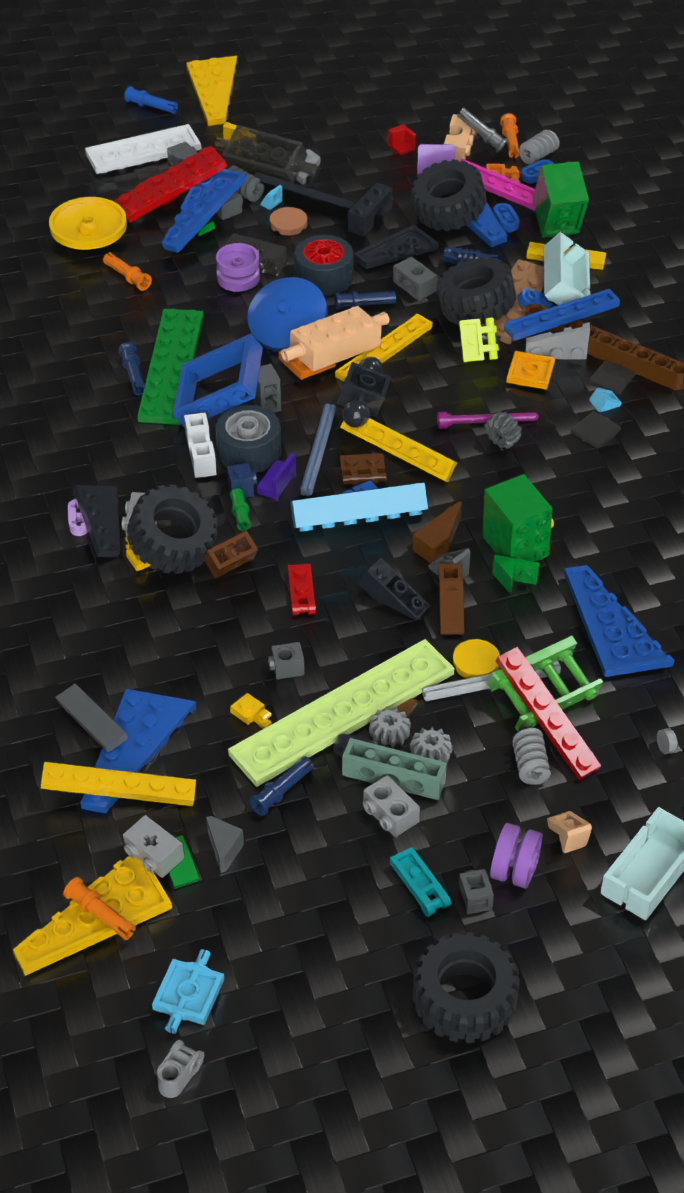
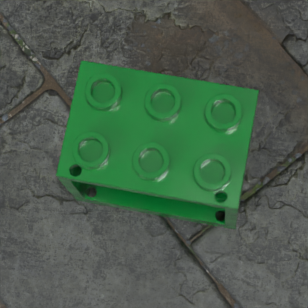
M565 162L541 165L533 196V204L542 238L556 236L559 232L564 235L579 234L589 202L580 163Z
M525 474L485 489L483 538L496 555L535 562L549 556L553 508Z

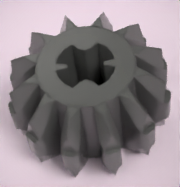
M497 412L485 424V433L489 435L488 439H491L494 445L498 444L501 449L503 447L507 449L512 447L522 436L520 433L522 429L517 425L518 421H515L513 416H508L506 412Z

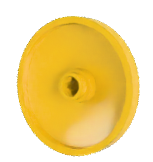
M82 197L67 201L58 206L50 216L49 227L52 237L60 244L74 249L89 250L105 247L117 241L126 230L127 220L125 211L117 203L100 197Z

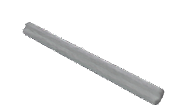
M558 661L554 662L552 666L560 674L561 666ZM540 669L535 671L539 678L548 677L545 671ZM491 674L424 687L422 695L425 701H431L490 689L487 683Z

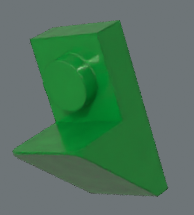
M494 555L492 574L511 593L514 581L537 585L540 563Z

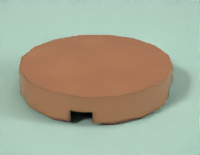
M294 207L280 208L270 215L271 229L279 231L281 235H296L307 227L306 213Z

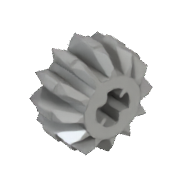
M386 706L384 712L377 710L375 715L371 716L369 734L373 737L374 741L381 742V745L384 747L390 745L394 748L395 744L402 746L404 740L410 736L411 723L405 712L399 713L397 707L394 710H389Z
M431 727L427 731L422 728L420 733H414L413 740L410 743V750L412 754L448 763L452 753V745L449 735L444 734L442 729L434 731V728Z

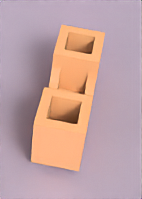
M453 114L450 123V135L446 136L444 144L455 146V160L460 162L461 159L466 160V156H470L476 131L458 118L456 114Z

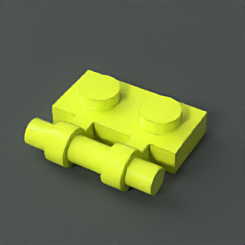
M487 318L485 327H481L480 319L459 321L463 363L483 361L484 352H489L490 360L498 359L497 351H499V345L496 344L495 333H497V326H494V318ZM482 334H487L488 345H483Z

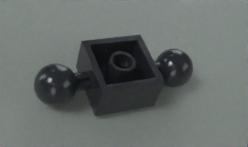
M365 357L359 364L351 362L337 404L344 407L343 419L351 427L359 428L364 426L370 416L377 418L384 401L391 376L383 374V364L376 357Z

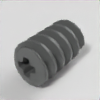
M235 165L228 169L245 173L247 180L236 191L242 197L254 202L262 196L265 187L259 178L254 177Z

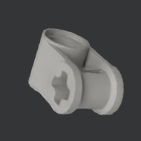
M177 1040L157 1069L158 1090L160 1094L167 1098H174L180 1095L192 1076L201 1067L204 1052L201 1050L196 1052L186 1047L183 1041Z

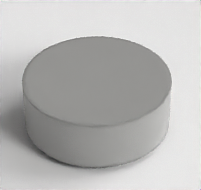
M670 728L657 732V744L660 751L664 754L675 752L678 746L677 737Z

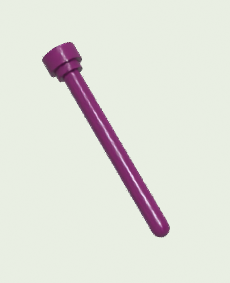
M447 411L437 412L438 429H446L452 424L487 423L494 414L451 416V413L447 414ZM535 412L507 413L508 416H513V419L518 422L536 421L538 419V414Z

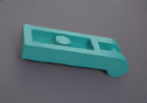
M413 847L390 857V865L418 901L423 913L427 917L435 914L436 909L440 907L444 909L451 905L448 894ZM434 894L436 898L430 900L428 896Z

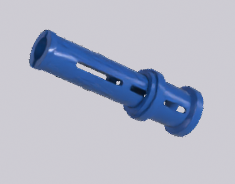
M132 86L126 89L124 96L126 102L132 101L138 103L139 106L148 105L175 114L178 109V103L149 95L145 90L139 91Z

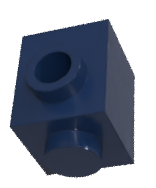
M249 463L227 466L230 493L233 489L240 488L244 491V498L254 497L253 484H257L255 471H251Z

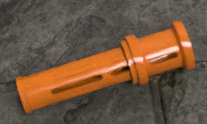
M508 113L501 117L500 124L502 126V134L508 139L509 157L513 158L514 153L515 158L520 156L516 136L518 127L516 125V117Z
M112 253L104 256L103 262L125 276L126 281L130 284H135L139 290L144 291L151 285V276L146 273L143 274L138 267L128 265Z
M76 877L67 884L63 895L65 898H71L79 904L80 910L91 912L124 940H128L134 934L130 930L135 931L136 926L100 899L99 892L90 890L83 884L81 878Z

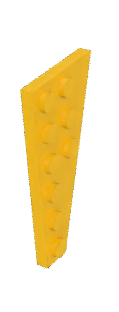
M237 56L210 58L209 60L201 61L194 60L186 63L187 71L208 126L226 123Z
M130 856L123 861L119 860L113 865V870L104 877H99L88 886L90 890L99 892L100 899L134 925L172 909V902L155 874L150 873L137 858L133 859ZM72 900L70 901V906L61 913L58 911L51 917V922L42 929H37L15 947L13 952L26 976L117 933L91 912L80 910V905Z

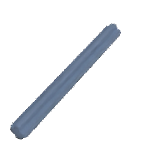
M326 404L324 406L300 488V493L303 496L309 497L312 495L335 415L334 404Z

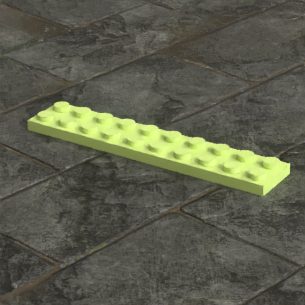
M424 639L228 749V755L252 783L258 787L291 768L303 756L309 758L335 743L338 735L351 734L370 723L371 716H374L377 710L384 712L386 706L389 710H393L410 698L421 694L424 687L436 685L454 675L455 668Z

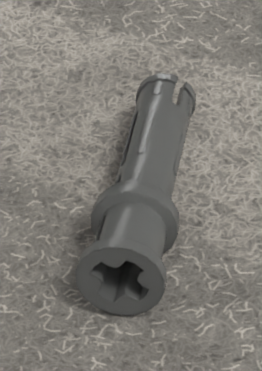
M464 107L457 117L481 135L484 142L489 143L499 153L508 139L502 138L496 133L495 129L487 127Z

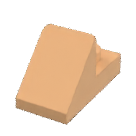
M571 811L547 818L549 828L559 834L563 853L587 845L592 830L589 822Z

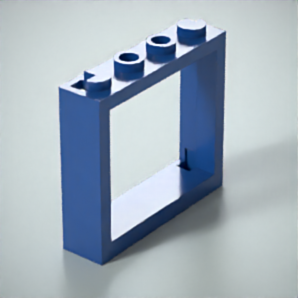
M252 334L182 364L173 415L184 428V415L206 413L208 419L255 398L263 347ZM241 363L238 382L193 401L198 381Z

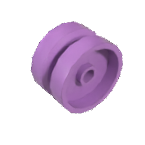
M232 243L219 249L216 254L217 281L221 287L234 292H243L252 289L260 281L259 253L256 248L244 243Z
M506 823L495 849L490 877L504 882L509 878L512 871L513 885L527 889L538 864L543 837L542 833L529 829L521 840L520 826Z

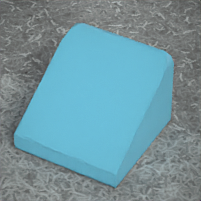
M279 185L269 192L260 205L271 210L281 203L282 186Z
M596 388L589 399L598 412L610 410L622 404L611 390Z

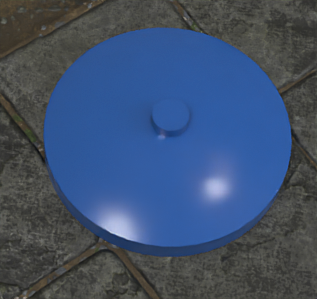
M297 277L282 278L269 283L255 295L248 309V325L252 335L260 345L269 350L281 352L282 349L290 347L291 330L328 317V306L323 293L312 282Z

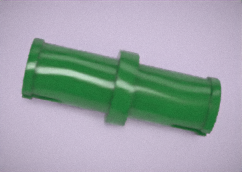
M236 488L230 493L233 504L231 508L232 514L236 517L237 528L245 531L251 526L248 515L250 511L249 505L245 502L244 491Z

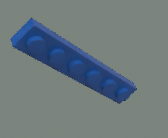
M610 289L505 322L504 330L513 341L619 307L620 299Z

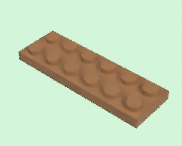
M518 259L511 272L517 295L515 303L506 315L503 314L500 319L494 320V326H497V333L495 334L501 337L500 342L511 344L513 341L505 332L504 323L525 316L526 308L519 303L518 294L525 288L544 293V266Z

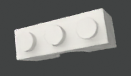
M206 413L184 415L186 438L195 478L216 475V459L212 441L210 442Z

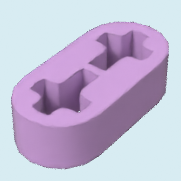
M73 499L68 503L69 529L73 535L82 536L87 534L88 530L81 511L76 513V509H80L77 499Z

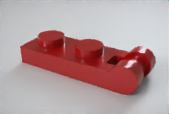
M311 564L288 565L292 616L307 612L309 615L316 614Z

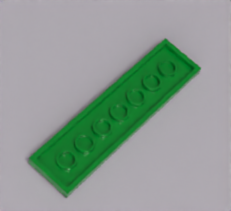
M163 309L145 383L146 388H144L138 412V422L180 425V422L173 415L182 364L195 359L204 318L203 311Z

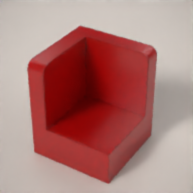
M404 124L389 129L388 146L399 155L414 151L416 149V134Z

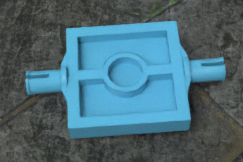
M200 950L196 962H183L172 959L152 1003L153 1010L171 1016L165 1027L169 1033L171 1030L172 1034L177 1032L181 1020H189L202 1025L206 1023L224 981L223 973L210 970L206 966L211 956V953L207 950Z

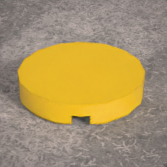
M480 639L467 640L455 648L453 665L456 667L455 670L458 674L465 678L492 674L499 669L496 659L500 654L497 648L487 641Z

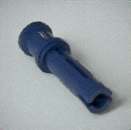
M352 291L349 294H339V292L334 294L336 311L341 308L395 304L396 302L394 291L363 294Z
M126 342L121 344L118 349L119 355L123 358L122 365L128 371L133 393L135 395H142V390L144 391L146 386L144 385L139 368L140 358L136 355L137 348L134 343Z
M303 756L275 782L266 783L259 794L251 796L249 798L251 808L257 814L264 816L268 813V808L274 803L282 801L283 794L314 769V764L311 763L307 766L311 760Z

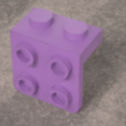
M420 144L418 146L417 176L419 173H423V169L431 167L436 162L438 164L443 160L452 161V159H455V146L452 144Z

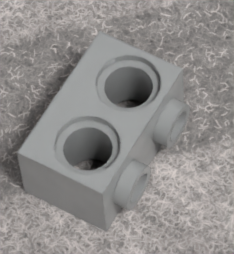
M388 775L364 789V809L368 814H373L378 819L381 827L385 831H389L395 838L419 823L420 807Z

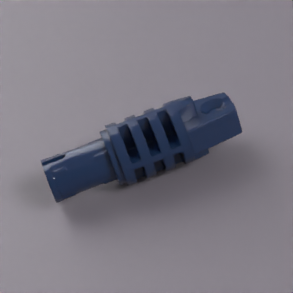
M446 247L443 261L457 264L472 258L473 260L478 259L479 257H484L485 259L490 257L497 260L498 255L484 254L479 250L474 251V249L470 251L468 248L463 250L461 247Z

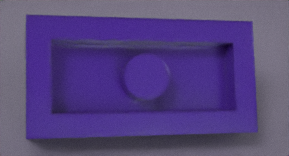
M291 453L285 462L279 460L274 462L257 486L258 494L278 499L296 473V454Z

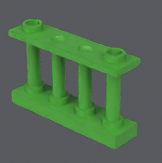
M573 636L525 657L534 671L539 669L545 671L561 696L555 701L562 710L583 699L587 701L593 699L599 694L598 690L603 683L601 678L590 683L572 657V652L577 645ZM558 660L564 661L581 688L570 693L552 666L553 663ZM499 669L493 672L487 685L491 691L500 688L501 690L504 689L521 715L515 726L516 730L519 731L525 727L527 729L536 726L538 721L529 711L503 671Z

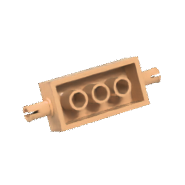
M356 306L290 331V347L281 350V357L285 362L298 358L314 372L379 347L381 344V327L389 324V316L387 313L381 312L371 317L360 307Z

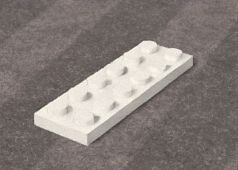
M187 124L85 148V153L96 174L167 158V148L183 142H187L198 151L201 150V143L190 125Z

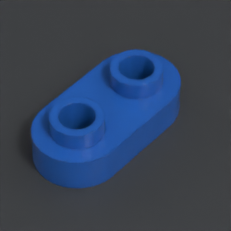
M540 160L522 169L521 179L528 184H534L538 180L541 165L554 163L550 160Z
M499 203L494 206L493 213L504 231H516L519 228L520 220L512 206L506 203Z
M523 289L517 297L519 303L524 308L532 303L540 304L547 308L555 307L554 302L549 301L543 293L532 289Z

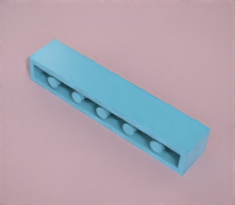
M425 483L290 501L294 528L300 527V532L313 530V525L321 524L322 528L335 527V522L341 521L344 522V525L357 524V519L365 518L366 522L379 521L378 516L387 515V519L400 518V513L409 512V516L421 515L422 510L428 509Z

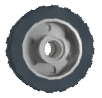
M240 405L229 409L218 418L215 425L217 457H219V461L224 467L249 463L251 471L257 473L270 469L274 462L279 460L281 456V425L279 419L269 409L257 405Z

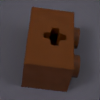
M245 531L207 550L204 561L216 579L254 559L258 548L248 532Z

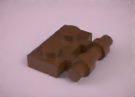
M383 453L340 456L343 484L355 486L370 480L374 484L387 481Z

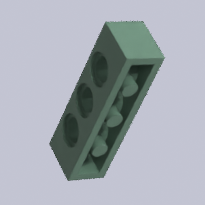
M353 738L349 739L342 756L343 776L375 783L388 775L403 791L439 800L446 781V762Z

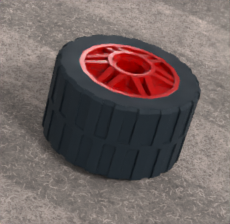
M315 235L304 239L296 246L294 252L295 277L312 282L321 290L324 296H332L336 292L341 293L347 290L353 281L354 253L351 245L342 238L333 235Z

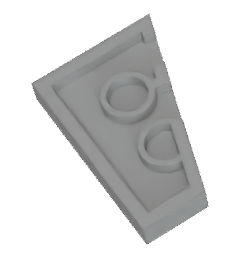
M590 322L582 324L583 327L572 329V327L564 328L563 332L555 334L548 332L526 338L525 353L554 357L555 359H586Z

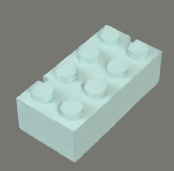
M561 232L544 246V295L549 301L557 305L590 295L589 253L578 244H575L564 254V251L573 244V241Z
M658 807L647 820L646 826L640 829L604 874L600 894L620 906L623 902L626 903L625 909L647 920L684 871V821Z

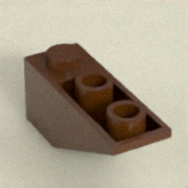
M459 501L453 506L448 507L441 515L433 518L423 528L418 529L413 534L412 550L430 563L442 554L448 553L461 519L462 502Z
M439 564L438 597L441 635L464 634L462 564Z

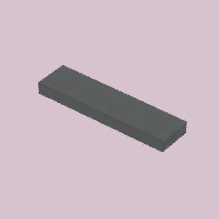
M76 684L56 696L57 702L108 753L129 739L126 732Z

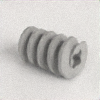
M543 130L521 144L519 154L522 161L528 165L539 161V159L544 158V156L559 148V139L553 131Z
M536 728L523 729L514 736L512 741L519 777L527 784H542L551 775L542 731Z

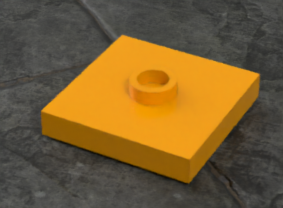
M515 351L506 383L547 390L555 365V358Z

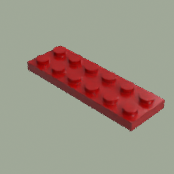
M210 145L201 149L195 155L187 157L181 163L171 166L160 175L154 176L146 183L138 185L132 191L122 194L114 202L123 208L126 219L131 223L228 166L226 161Z

